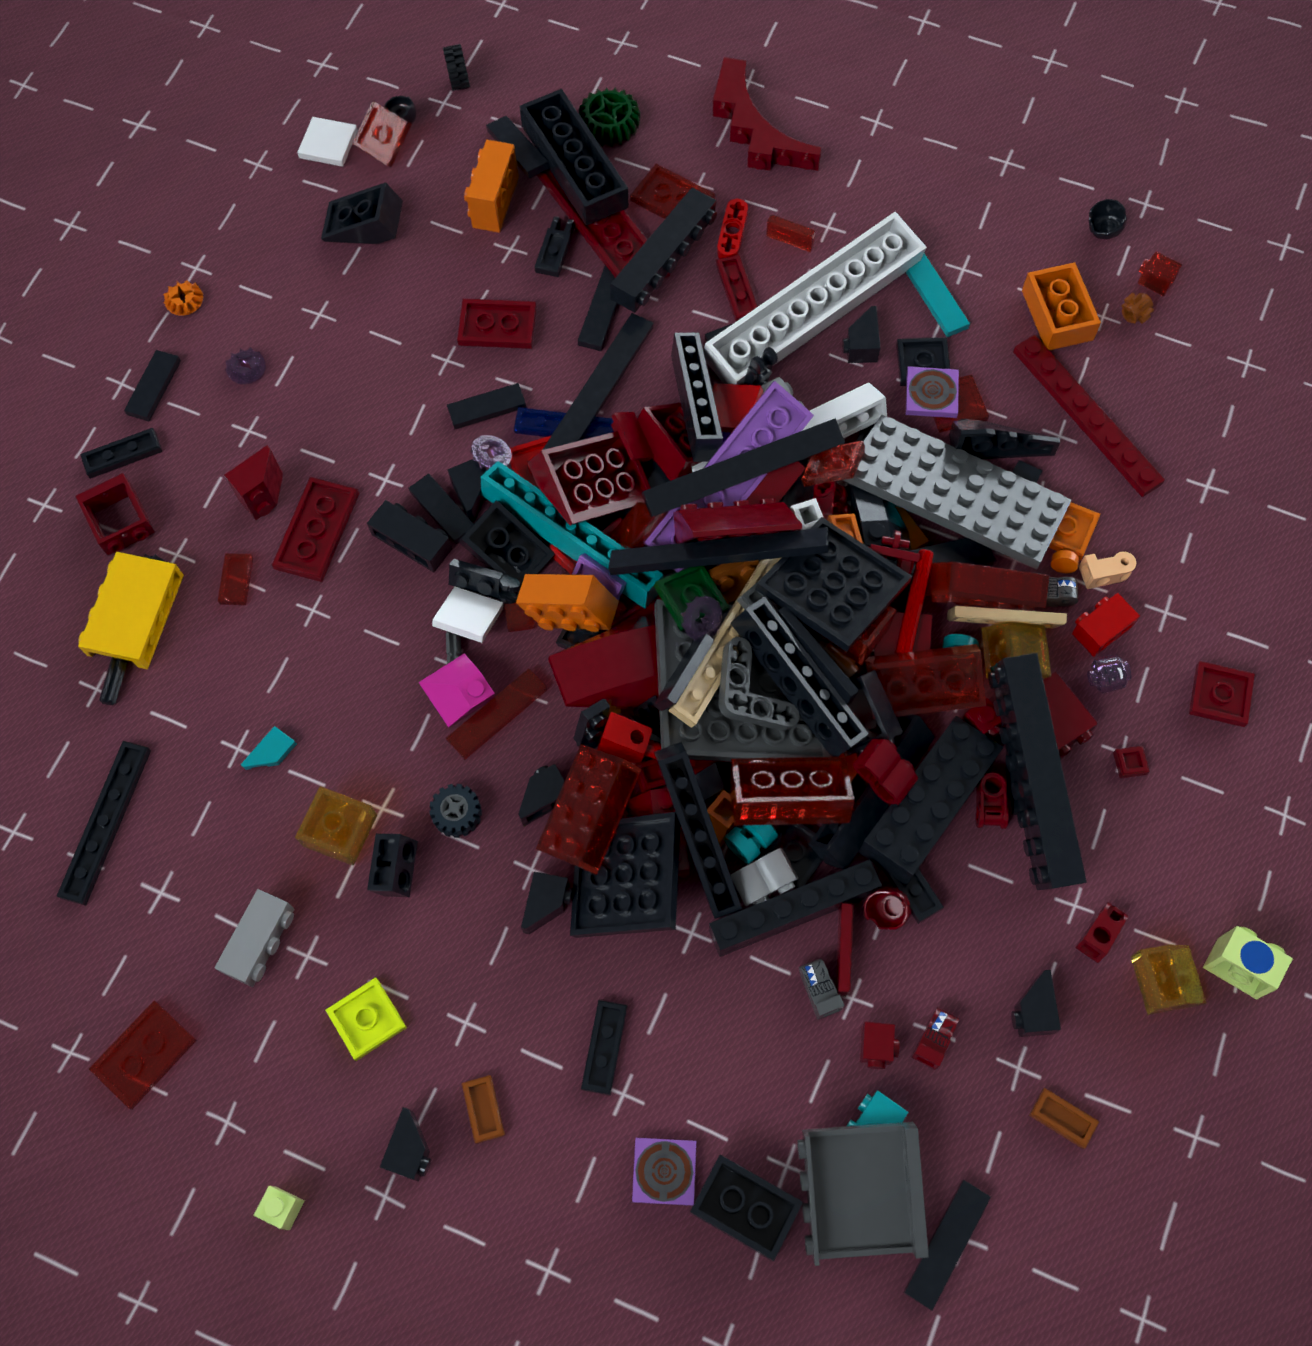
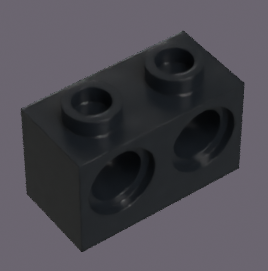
M376 833L367 890L385 897H410L418 841L402 834Z

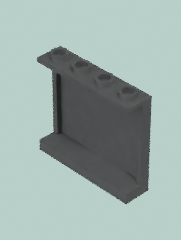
M913 1122L802 1130L803 1139L797 1140L799 1159H804L805 1171H800L801 1190L807 1191L808 1202L802 1203L804 1223H809L810 1235H805L806 1255H812L814 1265H820L819 1259L913 1253L916 1258H929L917 1126Z

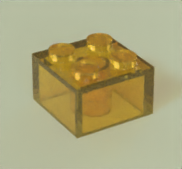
M320 786L295 838L305 848L354 866L377 814L369 804Z

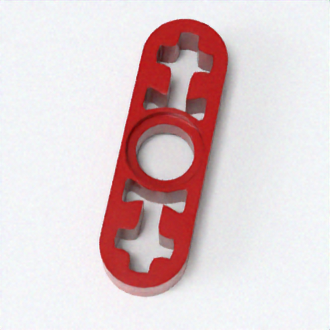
M732 199L726 206L717 244V256L719 259L739 254L748 216V205L742 199ZM736 209H739L738 219L734 218ZM736 227L739 229V232L730 234L726 229ZM729 242L731 243V249L729 252H726Z

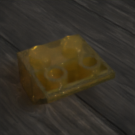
M1004 622L981 628L987 679L988 673L991 672L990 668L1003 658L1032 653L1038 654L1043 679L1051 677L1046 628L1044 625Z
M1169 944L1139 950L1131 956L1148 1015L1207 1004L1189 945Z

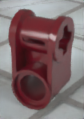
M825 475L819 478L814 486L813 499H817L823 518L827 520L828 515L843 514L842 508L846 506L848 497L846 488L842 485H837L831 476Z
M988 773L982 778L976 788V827L982 828L983 825L1007 829L1009 813L1006 781L998 773ZM991 783L995 785L997 793H989L985 789V784Z

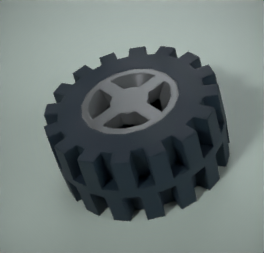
M449 784L446 789L440 788V793L433 795L434 800L433 802L430 801L429 805L431 809L429 812L434 825L441 833L443 832L448 837L453 835L454 838H459V835L462 834L463 836L469 835L468 832L470 830L473 832L476 829V824H479L481 821L482 809L478 797L469 787H463L462 784H457V786Z

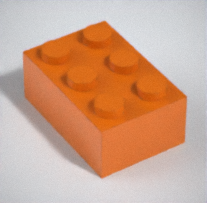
M486 139L483 149L479 150L477 167L473 168L470 187L467 186L464 193V200L468 203V217L471 218L473 228L498 233L501 231L519 178L514 144Z
M1076 263L1027 273L1022 293L1044 346L1048 350L1093 341L1101 322Z
M525 574L516 600V604L525 611L524 613L532 617L542 629L553 630L554 628H563L568 631L586 629L591 632L611 629L619 603L594 575Z

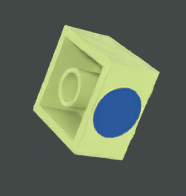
M1236 926L1217 939L1203 968L1257 1000L1278 989L1293 958L1286 955L1284 949L1280 946L1266 943L1257 938V934L1246 927Z

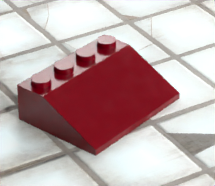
M618 431L541 450L528 462L538 488L570 526L643 505L645 501L641 492L651 488L640 461L630 460Z
M775 498L761 499L759 504L750 505L749 500L734 501L733 506L724 507L723 502L708 503L707 508H697V504L681 505V510L673 513L676 544L802 529V523L785 502L776 503Z

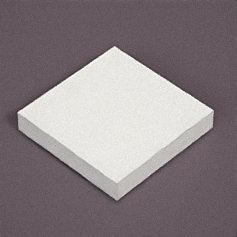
M312 117L297 152L299 158L343 167L357 134V126Z
M454 587L433 618L432 626L482 643L502 612L504 603Z

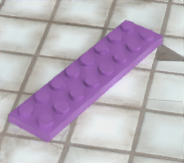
M774 381L704 468L798 433L805 428L814 415ZM767 474L689 504H697V508H707V504L713 502H723V507L733 506L734 501L746 500ZM681 507L667 512L643 542L646 547L676 544L673 513L681 510ZM678 568L674 570L676 572H680L684 568Z

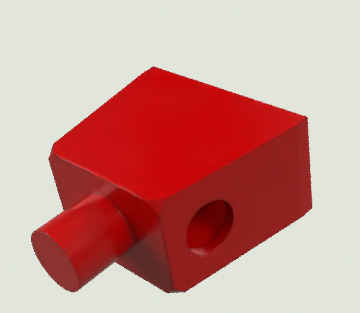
M610 712L596 753L638 764L641 763L644 755L656 759L654 752L661 749V743L650 740L652 728Z

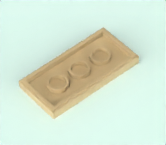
M954 606L948 610L947 620L1056 628L1066 624L1067 614Z

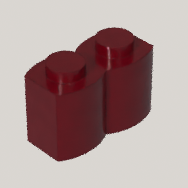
M872 739L852 764L856 772L870 784L873 791L887 804H900L918 780L913 765L907 760L901 759L895 744L887 739Z

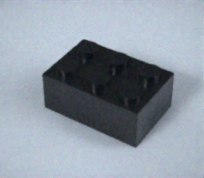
M719 1155L690 1214L773 1262L803 1202L726 1157Z

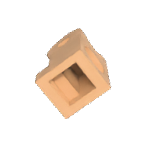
M1119 552L1114 557L1097 560L1095 554L1085 555L1078 567L1086 588L1091 589L1127 580L1137 563L1131 553Z

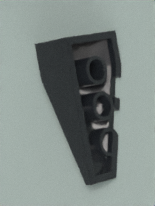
M960 419L953 421L949 433L951 446L964 450L980 459L1055 456L1060 445V438L982 420Z
M848 483L852 513H855L864 545L870 547L871 544L890 548L891 545L881 544L882 536L893 537L895 530L901 531L900 539L910 541L909 531L893 503ZM910 541V544H909V548H908V549H906V548H901V547H898V549H899V550H904V551H910V550H912V548H911V541Z

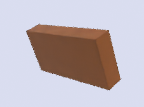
M488 1075L461 1083L475 1144L505 1136L492 1076Z
M1046 1088L1042 1089L1029 1113V1116L1082 1149H1085L1099 1123L1095 1118Z

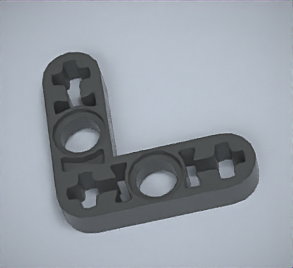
M735 637L724 646L719 691V709L721 713L730 719L786 731L795 726L800 716L794 704L749 693L752 647L742 637ZM735 646H737L738 651L742 653L738 658L737 651L733 650ZM730 671H736L740 675L741 684H735L731 681ZM733 699L734 704L739 705V707L733 709V704L729 703V700ZM755 703L763 706L765 710L764 717L755 714L753 708ZM784 711L785 716L789 717V720L785 721V717L778 714Z

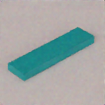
M924 253L921 260L910 267L906 274L946 337L969 329L970 323Z

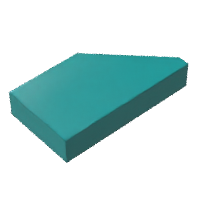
M274 726L240 765L245 770L253 767L280 765L297 743Z

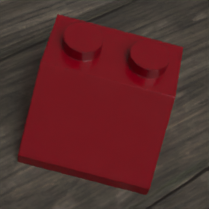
M266 445L224 475L238 500L255 520L268 515L277 506L283 473L270 447Z

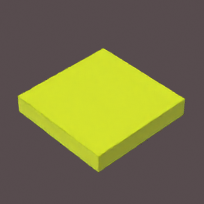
M376 977L326 1009L328 1016L355 1061L407 1028Z

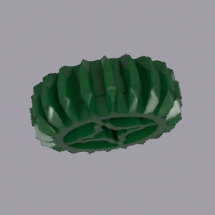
M606 87L605 91L597 89L596 94L589 93L588 98H583L582 105H579L578 114L596 141L601 143L602 147L606 143H609L612 147L616 142L621 145L623 140L629 141L630 137L635 135L636 129L639 128L640 110L637 101L633 99L632 94L627 95L625 90L618 92L616 87L613 90H608Z

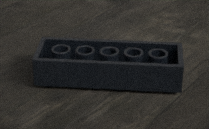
M562 89L519 106L522 128L535 148L549 162V170L586 226L629 208L628 187Z
M955 716L916 769L915 773L918 776L916 783L900 804H891L864 840L858 853L868 860L870 859L872 863L907 886L992 766L1003 746L958 716Z

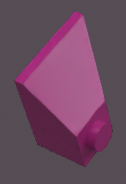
M465 653L419 682L448 728L492 701L495 697L494 691L480 670Z

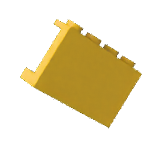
M116 552L113 560L108 564L105 581L98 589L96 603L89 611V620L85 630L79 636L78 647L87 656L93 657L96 653L132 661L138 668L148 670L184 576L177 565Z

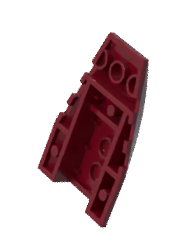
M655 614L637 617L550 655L548 658L566 707H590L598 701L605 699L610 706H615L616 709H627L628 706H639L654 695L657 698L659 697ZM654 705L650 706L652 710L656 708Z

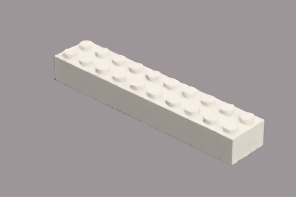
M896 212L892 213L706 342L703 350L706 363L724 384L744 385L747 369L752 358L755 356L761 358L764 350L771 347L778 356V363L907 272L910 267L921 260L927 247Z

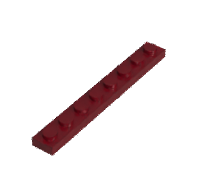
M1035 335L1014 347L1013 353L1141 497L1146 496L1164 483L1165 479Z

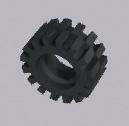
M461 44L443 47L452 91L470 88Z

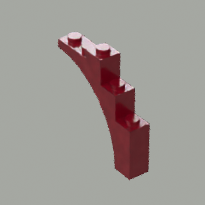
M724 57L713 98V116L732 119L730 142L750 145L747 167L770 171L772 164L818 171L822 147L795 140L770 125L753 105L747 91V60Z

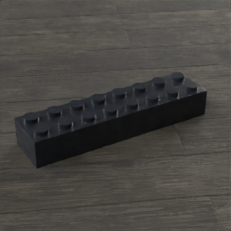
M1032 653L1003 658L990 668L991 672L988 673V681L991 689L995 690V713L1001 718L1000 738L1002 743L1006 744L1008 755L1005 757L1006 766L1013 775L1014 783L1011 784L1013 798L1018 800L1020 811L1017 812V819L1020 828H1024L1026 839L1023 840V847L1026 856H1030L1032 868L1029 869L1031 883L1036 885L1037 890L1087 883L1038 654Z

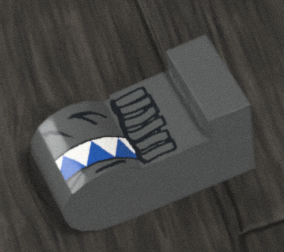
M1030 573L1025 584L1026 606L1058 607L1072 606L1078 603V585L1075 578L1042 577V573Z
M820 958L800 966V976L817 1020L842 1011L845 1005L840 994L838 995L832 979H830L823 960Z

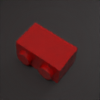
M1116 593L1110 599L1107 596L1095 605L1096 609L1089 614L1086 611L1075 621L1077 625L1072 635L1093 657L1130 630L1140 617L1119 593Z

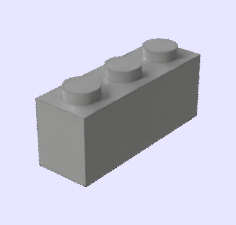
M257 889L219 958L215 969L253 987L255 982H259L262 979L266 970L265 964L269 956L277 951L280 944L279 938L283 930L291 925L295 909L288 902Z

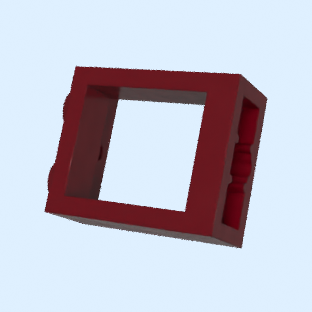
M124 473L75 496L99 546L107 556L120 552L125 547L137 541H142L155 533L131 483ZM129 497L140 520L105 536L95 513Z

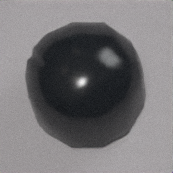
M394 96L381 109L382 120L392 129H406L415 121L416 107L410 97Z
M1105 199L1097 202L1090 209L1089 229L1093 236L1098 239L1108 240L1119 236L1126 225V209L1119 201Z

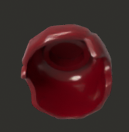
M883 886L868 895L864 903V915L867 920L873 921L878 929L897 930L907 923L911 915L910 902L908 897L898 888Z

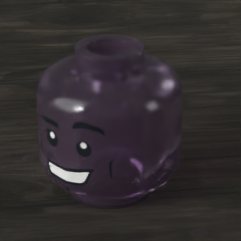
M1110 655L1095 659L1092 662L1091 670L1087 671V677L1090 686H1095L1101 693H1108L1124 689L1127 686V682L1131 680V670L1126 659L1122 660L1118 655Z

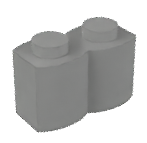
M783 848L765 855L730 875L745 906L752 904L754 906L769 900L768 895L776 891L780 895L795 888L793 882L799 879Z

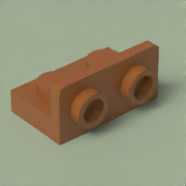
M759 560L726 563L708 570V573L728 604L734 605L758 566Z

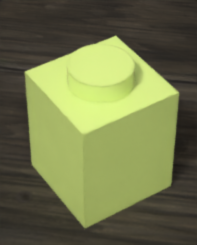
M268 1186L254 1216L280 1229L290 1230L305 1200L278 1187Z

